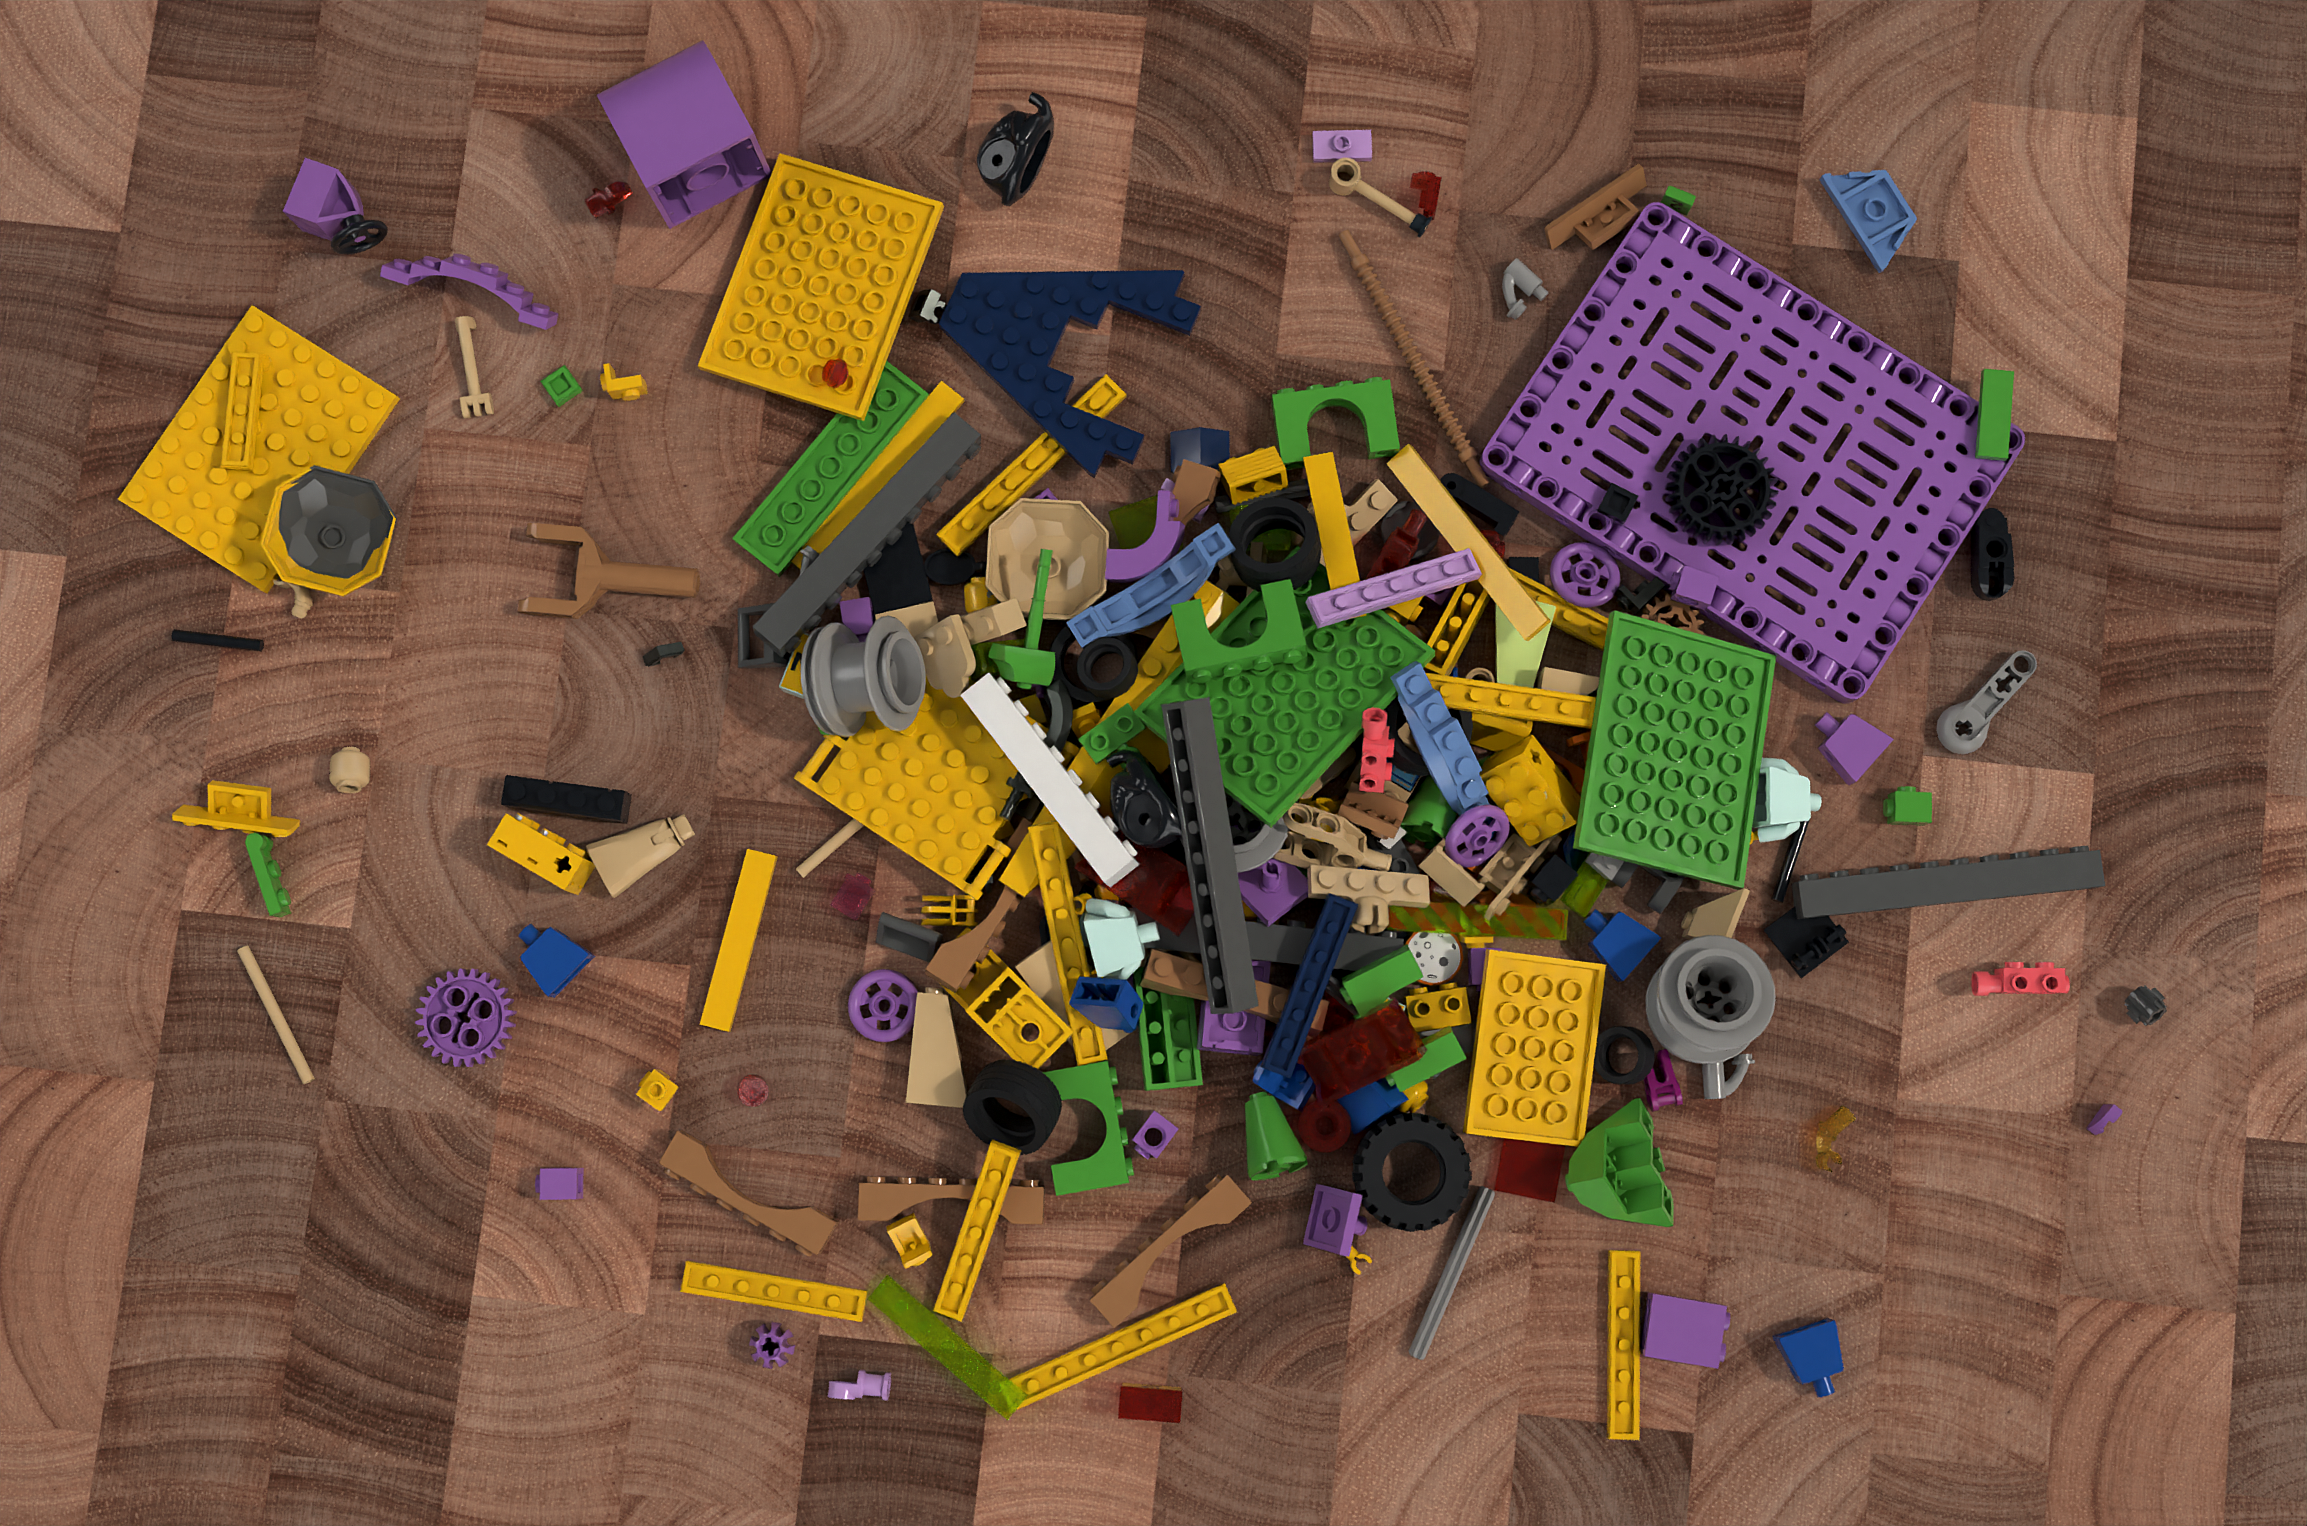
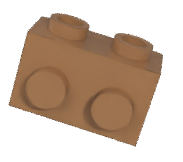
M1353 781L1337 815L1346 818L1357 828L1361 825L1371 829V833L1378 838L1388 839L1390 837L1394 839L1408 809V803L1385 793L1359 791L1360 783Z

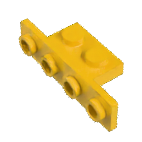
M214 780L208 783V807L182 805L172 813L173 821H180L187 826L203 824L210 825L217 830L234 828L241 829L242 832L248 834L258 832L271 833L274 837H287L300 826L299 819L271 816V788Z

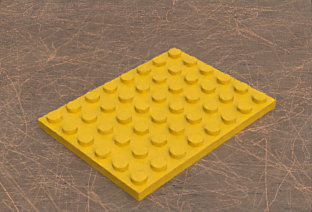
M779 153L698 363L699 369L864 421L944 209L943 202Z
M251 305L118 500L268 594L274 585L273 579L277 580L279 575L261 547L260 541L276 486L314 465L349 474L400 398ZM232 351L260 352L265 355L253 470L223 469L220 467Z

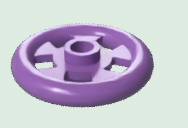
M1577 542L1563 547L1556 553L1550 566V579L1554 589L1564 600L1579 607L1592 608L1601 606L1613 598L1620 585V571L1615 559L1605 549L1592 543ZM1578 554L1581 561L1572 565L1568 558ZM1594 557L1603 564L1600 569L1591 561ZM1569 572L1572 582L1565 583L1562 573ZM1580 574H1586L1589 579L1583 578ZM1600 577L1608 580L1605 589L1596 586ZM1578 588L1589 589L1590 596L1578 594Z
M1480 805L1464 812L1455 820L1446 835V855L1464 868L1479 866L1489 861L1503 847L1507 840L1510 824L1506 813L1494 805ZM1486 817L1493 818L1489 825L1483 823ZM1497 831L1493 840H1490L1492 832ZM1464 843L1466 848L1458 852L1457 846ZM1482 849V851L1472 855L1473 851Z
M889 969L869 972L856 982L850 992L848 999L850 1020L856 1030L870 1040L877 1042L897 1040L914 1027L918 991L912 981L900 972ZM877 983L881 991L876 992L870 997L866 989L872 984ZM893 983L903 990L898 998L894 993L888 991ZM882 1000H887L890 1003V1008L885 1012L879 1008ZM869 1004L872 1016L863 1019L860 1006ZM900 1004L908 1006V1012L904 1019L896 1017ZM890 1020V1029H877V1021Z

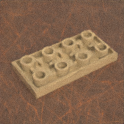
M1050 940L1017 963L1015 967L1031 990L1069 1027ZM1088 964L1090 977L1098 978L1096 974L1091 975L1093 969ZM1101 1028L1106 1050L1130 1034L1124 1030ZM1070 1036L1067 1040L1073 1047L1072 1038Z

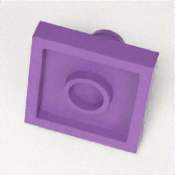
M1271 858L1262 866L1238 873L1242 901L1267 927L1308 897V879L1292 864Z
M1316 1184L1303 1244L1349 1257L1354 1234L1362 1236L1367 1229V1219L1363 1216H1358L1363 1195Z

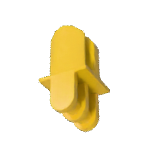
M955 894L953 896L922 895L923 902H950L951 907H922V914L950 915V919H921V925L978 926V922H975V913H978V909H975V899L971 896ZM958 900H966V908H958ZM957 913H966V922H957Z

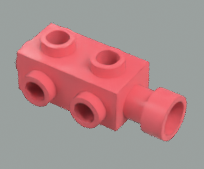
M1368 708L1362 713L1364 737L1359 791L1384 793L1385 781H1391L1392 763L1386 761L1387 757L1393 758L1395 739H1389L1390 726H1386L1387 713L1380 708Z
M2005 962V968L1994 969V975H1989L1987 971H1974L1971 979L1974 996H1988L1990 993L2060 994L2068 993L2070 988L2069 977L2065 975V968H2054V962L2035 963V968H2024V962Z

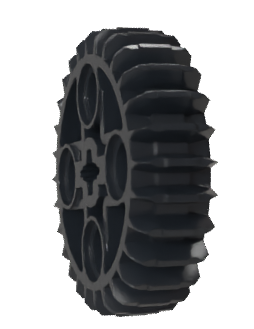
M1725 434L1721 438L1720 443H1718L1716 436L1712 435L1707 444L1704 438H1701L1697 443L1698 448L1691 443L1687 447L1688 453L1681 451L1678 455L1680 461L1675 460L1672 463L1671 467L1675 471H1670L1667 474V478L1674 482L1667 483L1665 490L1672 491L1673 493L1669 494L1665 501L1675 502L1669 509V513L1678 511L1680 515L1674 522L1679 523L1684 520L1686 524L1682 531L1686 532L1690 528L1694 529L1693 539L1703 534V543L1706 544L1711 537H1715L1716 546L1721 544L1723 538H1725L1727 545H1731L1734 542V536L1739 542H1743L1746 538L1745 533L1750 537L1754 536L1757 532L1755 527L1762 529L1765 525L1762 519L1767 520L1772 516V513L1767 509H1773L1776 506V502L1769 498L1776 497L1779 491L1770 489V487L1774 486L1778 479L1768 478V475L1774 471V467L1765 469L1763 465L1767 462L1768 457L1759 460L1757 455L1760 452V448L1755 449L1753 452L1749 451L1750 441L1740 446L1739 436H1737L1732 443H1728V436ZM1717 454L1731 455L1739 459V461L1726 468ZM1697 461H1706L1710 465V471L1704 472L1700 470ZM1739 469H1749L1752 473V479L1743 478L1739 473ZM1688 473L1698 489L1693 491L1688 497H1685L1684 481ZM1716 473L1717 476L1709 483L1708 480ZM1755 483L1759 487L1756 507L1745 494V491ZM1728 487L1725 493H1714L1717 488ZM1734 497L1735 500L1727 507L1726 504ZM1690 502H1700L1703 506V512L1697 513L1693 511ZM1733 509H1741L1745 514V520H1737L1733 515ZM1716 512L1726 527L1713 526L1702 520Z

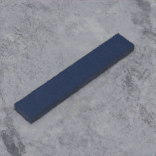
M1328 893L1263 1058L1262 1068L1291 1078L1358 904Z

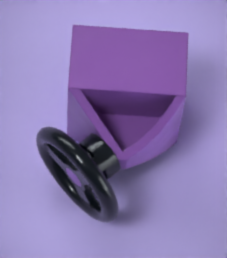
M308 158L304 159L283 212L302 231L330 240L332 250L338 254H356L379 244L388 233L387 225L379 220H364L362 200L352 184L338 169ZM368 229H378L379 231L376 234H369Z

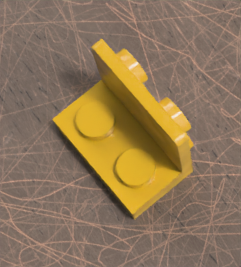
M1471 712L1473 730L1470 743L1495 752L1505 750L1524 738L1529 737L1533 720Z

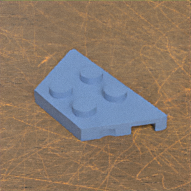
M1874 170L1869 173L1861 171L1849 172L1847 175L1831 176V173L1822 175L1819 180L1878 273L1883 272L1917 220L1912 209L1887 170Z

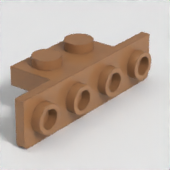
M1637 164L1547 225L1544 230L1549 248L1551 250L1555 249L1576 234L1594 250L1634 223L1640 216V212L1628 198L1647 186L1643 167Z

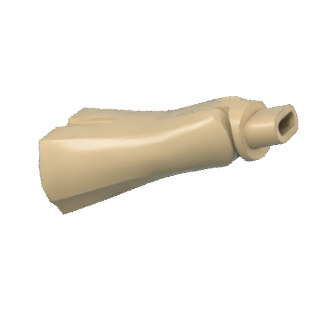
M685 814L673 820L671 817L657 820L628 832L586 845V849L607 890L615 898L651 869L681 848L680 845H685L684 840L692 837L695 833Z

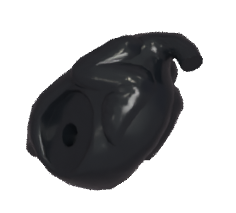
M1035 92L1030 94L1028 102L1038 108L1037 113L1011 111L1002 117L988 132L977 155V166L982 179L991 190L1002 197V204L1007 207L1023 198L1033 186L1042 168L1054 134V116L1050 103L1042 95Z
M1122 750L1107 757L1106 760L1113 769L1119 764H1126L1122 772L1117 773L1111 779L1110 811L1121 832L1133 843L1146 848H1161L1179 839L1183 840L1176 797L1155 766L1141 753L1129 750Z

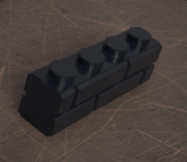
M506 775L501 805L511 809L627 824L632 794L624 790H610L608 788Z

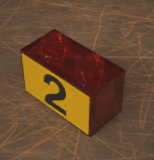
M1121 1383L1118 1418L1180 1423L1183 1388Z

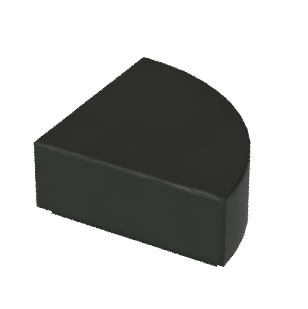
M682 642L660 645L645 654L643 660L645 666L650 667L661 664L660 660L662 658L672 656L676 658L683 654L685 650Z

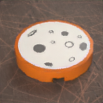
M1433 925L1436 930L1417 929L1404 943V946L1408 944L1424 977L1417 980V982L1428 986L1442 985L1452 980L1459 972L1463 961L1462 946L1457 936L1447 928Z

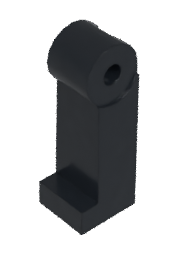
M1445 474L1440 479V482L1459 506L1494 527L1492 537L1502 542L1518 518L1520 511L1458 474Z

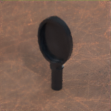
M949 548L930 554L924 563V569L927 577L936 584L956 586L968 582L975 574H986L987 562H975L973 556L966 551L957 557Z

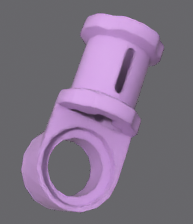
M859 1370L857 1383L829 1381L828 1397L854 1400L855 1398H862L863 1395L882 1397V1400L888 1401L891 1387V1372L877 1375L868 1374L865 1370Z

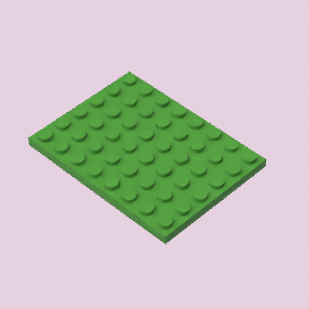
M1297 546L1283 561L1294 556L1300 547ZM1319 563L1314 576L1306 584L1293 590L1306 641L1307 657L1302 658L1296 663L1287 664L1281 662L1272 664L1271 667L1264 670H1245L1232 677L1224 675L1213 677L1205 683H1188L1182 662L1133 712L1148 729L1167 743L1161 705L1210 697L1224 790L1270 828L1364 731L1362 728L1363 711L1368 708L1384 710L1396 698L1398 692L1390 677L1414 661L1421 663L1424 668L1435 657L1434 649L1381 609L1367 613V616L1347 619L1317 628L1306 600L1308 597L1330 591L1326 568L1321 563ZM1254 589L1211 633V636L1220 644L1235 648L1248 646L1258 640L1267 626L1262 593Z
M1619 611L1610 612L1573 848L1737 890L1743 889L1776 655Z

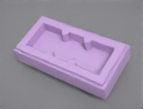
M1371 130L1313 131V163L1336 162L1341 158H1351L1356 162L1372 160Z

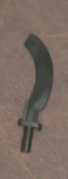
M1060 678L1046 688L1051 704L1052 716L1049 730L1046 734L1047 737L1043 740L1049 748L1054 745L1059 752L1062 751L1068 739L1073 719L1071 697L1065 683ZM1019 771L1014 779L1009 777L1006 782L1008 786L1014 789L999 816L1007 821L1011 820L1023 795L1026 794L1029 799H1032L1035 793L1030 789V785Z

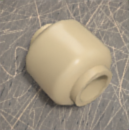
M356 747L342 748L341 751L333 754L330 758V783L342 793L360 792L361 788L367 786L370 781L369 757L361 753L360 749Z

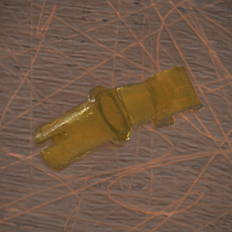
M1840 1106L1824 1122L1819 1121L1817 1123L1819 1128L1816 1136V1150L1818 1153L1816 1164L1821 1170L1833 1172L1827 1165L1829 1156L1834 1163L1842 1164L1840 1155L1832 1151L1831 1143L1837 1140L1836 1136L1856 1121L1853 1113L1845 1106Z

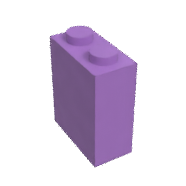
M1648 1292L1640 1354L1646 1357L1719 1369V1362L1724 1361L1726 1354V1344L1722 1343L1723 1332L1728 1330L1730 1324V1313L1726 1312L1727 1306Z

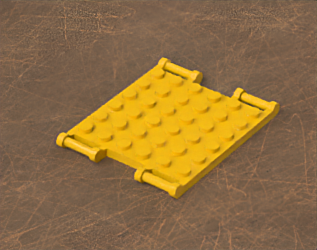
M926 676L923 701L915 720L907 729L902 731L891 730L880 721L874 711L866 712V720L856 734L850 736L847 741L838 735H823L825 739L802 772L798 771L794 779L978 901L983 894L981 890L1004 857L1008 858L1012 852V849L996 840L995 837L1007 821L999 815L1014 789L1008 786L1006 782L1009 777L1014 779L1018 770L961 696L951 698L945 694L943 689L933 688ZM970 678L968 689L976 683ZM1026 716V719L1029 721L1031 725H1033L1036 722L1045 732V734H1047L1049 730L1048 728L1044 727L1043 725L1033 720L1029 716ZM1066 741L1061 752L1065 758L1061 762L1064 768L1072 757L1075 758L1080 751L1077 746L1069 741ZM834 745L840 748V751L816 783L811 778ZM988 847L994 850L976 878L971 884L967 883L966 879Z

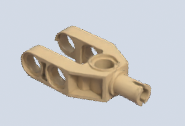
M1294 803L1282 817L1285 825L1290 830L1305 836L1289 831L1284 842L1287 849H1280L1273 857L1276 860L1304 869H1308L1310 865L1354 869L1365 866L1377 871H1388L1391 866L1392 855L1369 849L1366 844L1367 836L1344 817L1302 803ZM1291 814L1300 815L1304 823H1298L1293 820ZM1320 823L1329 825L1333 833L1325 832L1320 827ZM1311 838H1315V839H1318V840H1321V841H1324V842H1327V843H1330V844H1326V843H1323V842L1314 841V840H1312ZM1302 849H1308L1313 852L1315 859L1306 857Z

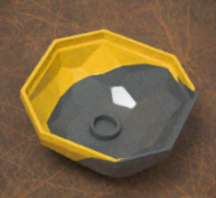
M314 465L276 486L260 545L283 582L345 597L382 576L397 517L375 481Z

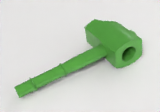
M1041 549L1024 646L993 643L988 657L997 664L1002 679L1017 682L1018 688L1031 689L1032 684L1049 686L1054 675L1055 652L1038 649L1053 550Z

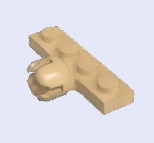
M1375 479L1352 504L1348 506L1344 504L1353 547L1398 501L1379 479ZM1310 503L1307 511L1310 512L1316 523L1313 505ZM1321 549L1320 563L1323 566H1325L1323 553Z
M1310 865L1307 869L1308 898L1326 899L1328 893L1358 904L1352 920V927L1359 933H1364L1365 925H1368L1369 934L1384 931L1389 925V905L1426 908L1430 904L1428 875Z

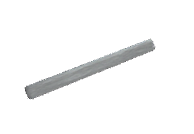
M1480 1186L1409 1349V1354L1419 1360L1425 1359L1495 1196V1192L1485 1186Z

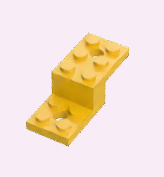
M967 926L955 939L972 930ZM990 949L982 964L976 961V974L965 990L960 987L955 994L943 985L941 986L1013 1060L1021 1061L1039 1069L1074 1032ZM1029 1023L1035 1024L1039 1028L1038 1038L1031 1042L1026 1041L1022 1037V1029Z

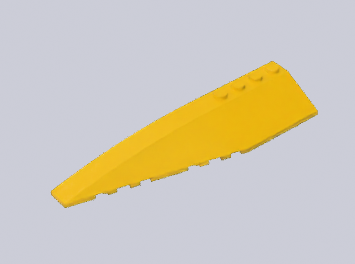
M1208 581L1188 600L1201 598L1206 625L1210 634L1240 605L1226 592ZM1173 614L1138 663V674L1135 683L1126 693L1114 698L1097 725L1127 703L1135 711L1183 662ZM1147 727L1127 742L1128 746L1137 748L1155 766L1160 775L1171 764L1168 744ZM1082 746L1067 772L1071 768L1075 771L1083 782L1079 787L1086 795L1091 792L1101 805L1097 809L1101 816L1105 818L1109 815L1112 819L1113 815L1110 811L1111 779L1117 773L1122 772L1123 768L1118 765L1113 769L1108 764L1106 758L1096 765ZM1044 805L1032 825L1055 821L1056 819ZM1059 824L1065 857L1068 859L1075 852L1077 846ZM1029 833L1024 837L999 879L1001 883L1023 897H1026L1039 885Z

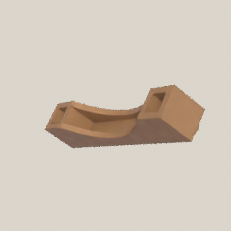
M1183 459L1181 466L1178 465L1173 475L1175 486L1172 493L1175 495V499L1179 500V515L1174 517L1173 521H1181L1186 526L1199 511L1213 503L1222 476L1217 469ZM1172 613L1152 625L1131 633L1155 640Z
M1024 817L1007 842V846L1012 849L1007 858L1008 864L1028 833L1027 826L1033 824ZM1005 885L996 906L986 919L965 935L943 943L925 969V975L955 994L960 987L965 990L974 976V973L970 972L976 961L982 964L991 949L987 946L992 936L996 938L1000 936L1007 924L1003 921L1008 911L1012 913L1016 911L1023 897Z
M1151 950L1147 956L1139 986L1169 995L1209 1001L1203 964L1157 950ZM1255 980L1259 1006L1244 1011L1277 1024L1290 990ZM1321 999L1308 1036L1315 1038L1322 1031L1329 1001Z
M683 1130L675 1133L659 1161V1164L665 1167L663 1171L665 1174L676 1180H680L683 1177L692 1182L689 1187L704 1196L707 1192L718 1198L716 1203L730 1211L734 1207L744 1213L743 1219L755 1226H758L761 1222L771 1228L768 1232L769 1234L781 1241H785L786 1238L797 1243L795 1249L809 1257L813 1253L819 1255L823 1252L840 1222L814 1206L799 1209L778 1208L749 1198L736 1189L722 1174L712 1156L709 1145Z
M1219 1174L1216 1175L1205 1186L1209 1190L1200 1199L1197 1195L1193 1196L1183 1206V1209L1186 1211L1178 1219L1171 1216L1159 1227L1163 1233L1155 1240L1149 1236L1136 1248L1140 1253L1132 1261L1126 1257L1114 1268L1117 1274L1109 1282L1103 1278L1091 1289L1094 1294L1090 1298L1091 1303L1113 1328L1119 1325L1138 1307L1140 1290L1145 1276L1155 1259L1168 1245L1182 1235L1197 1228L1213 1224H1229L1252 1203L1227 1174L1223 1178Z
M867 1176V1182L859 1183L858 1220L890 1221L911 1206L931 1199L951 1197L971 1200L977 1179L959 1178V1184H946L947 1178H928L927 1184L916 1183V1177H898L897 1183H885V1177ZM1020 1180V1186L1009 1185L1000 1214L1011 1224L1043 1225L1045 1186H1038V1180Z

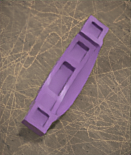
M453 254V256L443 260L424 256L423 259L412 263L404 259H394V261L382 265L380 277L405 285H410L431 275L467 280L486 288L506 301L519 313L518 321L545 330L557 324L559 313L549 311L547 305L532 303L533 293L524 291L523 286L507 279L508 273L499 271V267L494 264L481 263L480 265L471 262V258L466 255Z

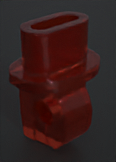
M617 181L608 185L603 190L595 187L592 189L593 194L584 199L593 217L598 219L605 213L609 216L615 212V205L626 199L633 192L628 183Z

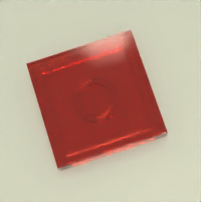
M1503 1138L1493 1190L1555 1203L1565 1145Z

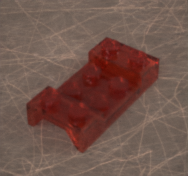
M1121 830L1115 834L1122 842L1127 839L1135 848L1138 854L1134 858L1139 865L1111 888L1103 882L1086 858L1077 862L1074 868L1080 874L1150 917L1154 922L1177 937L1180 936L1195 913L1187 866L1158 848H1146L1133 843Z
M1394 997L1370 1009L1366 1015L1323 1036L1320 1034L1306 1041L1297 1063L1304 1065L1315 1083L1317 1104L1321 1108L1419 1061L1426 1053L1427 1048Z

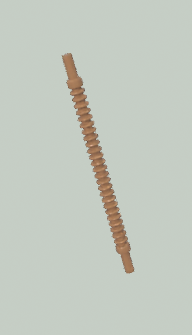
M1349 230L1341 232L1338 236L1352 259L1350 262L1354 271L1359 272L1357 274L1358 278H1363L1361 284L1367 285L1365 291L1371 293L1369 298L1375 300L1373 305L1379 307L1377 310L1379 314H1383L1381 320L1387 321L1385 327L1391 328L1389 334L1395 336L1393 341L1399 343L1397 346L1399 350H1403L1401 353L1402 357H1407L1406 364H1411L1409 370L1415 371L1413 377L1419 379L1417 384L1423 386L1422 393H1427L1426 400H1431L1430 407H1435L1434 414H1438L1440 416L1438 421L1444 423L1442 429L1448 430L1446 436H1451V444L1455 443L1454 450L1460 452L1458 457L1461 463H1466L1480 488L1488 485L1490 482L1476 459L1478 454L1475 448L1469 446L1471 441L1465 439V432H1461L1462 425H1457L1458 418H1453L1454 411H1449L1450 404L1445 403L1446 397L1440 395L1442 389L1436 388L1438 382L1432 381L1434 375L1428 374L1430 368L1424 366L1426 361L1421 360L1422 354L1416 352L1418 349L1417 345H1412L1414 339L1408 338L1410 332L1404 331L1406 325L1400 323L1402 320L1400 316H1396L1397 309H1392L1393 302H1388L1389 295H1384L1385 288H1380L1382 282L1376 280L1378 276L1376 273H1372L1373 266H1368L1370 261L1367 255L1361 253Z

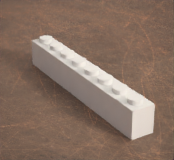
M987 673L962 693L961 697L1103 882L1111 888L1139 865L1134 858L1138 852L1127 839L1122 842L1115 834L1120 829L1109 815L1105 818L1101 816L1097 810L1101 807L1100 803L1091 792L1086 795L1079 787L1083 783L1072 768L1067 772L1061 764L1065 758L1054 745L1051 748L1046 745L1043 739L1047 735L1036 722L1033 725L1029 723L1026 719L1029 712L1019 699L1013 702L1008 696V693L1012 690L1000 676L996 680L990 673Z

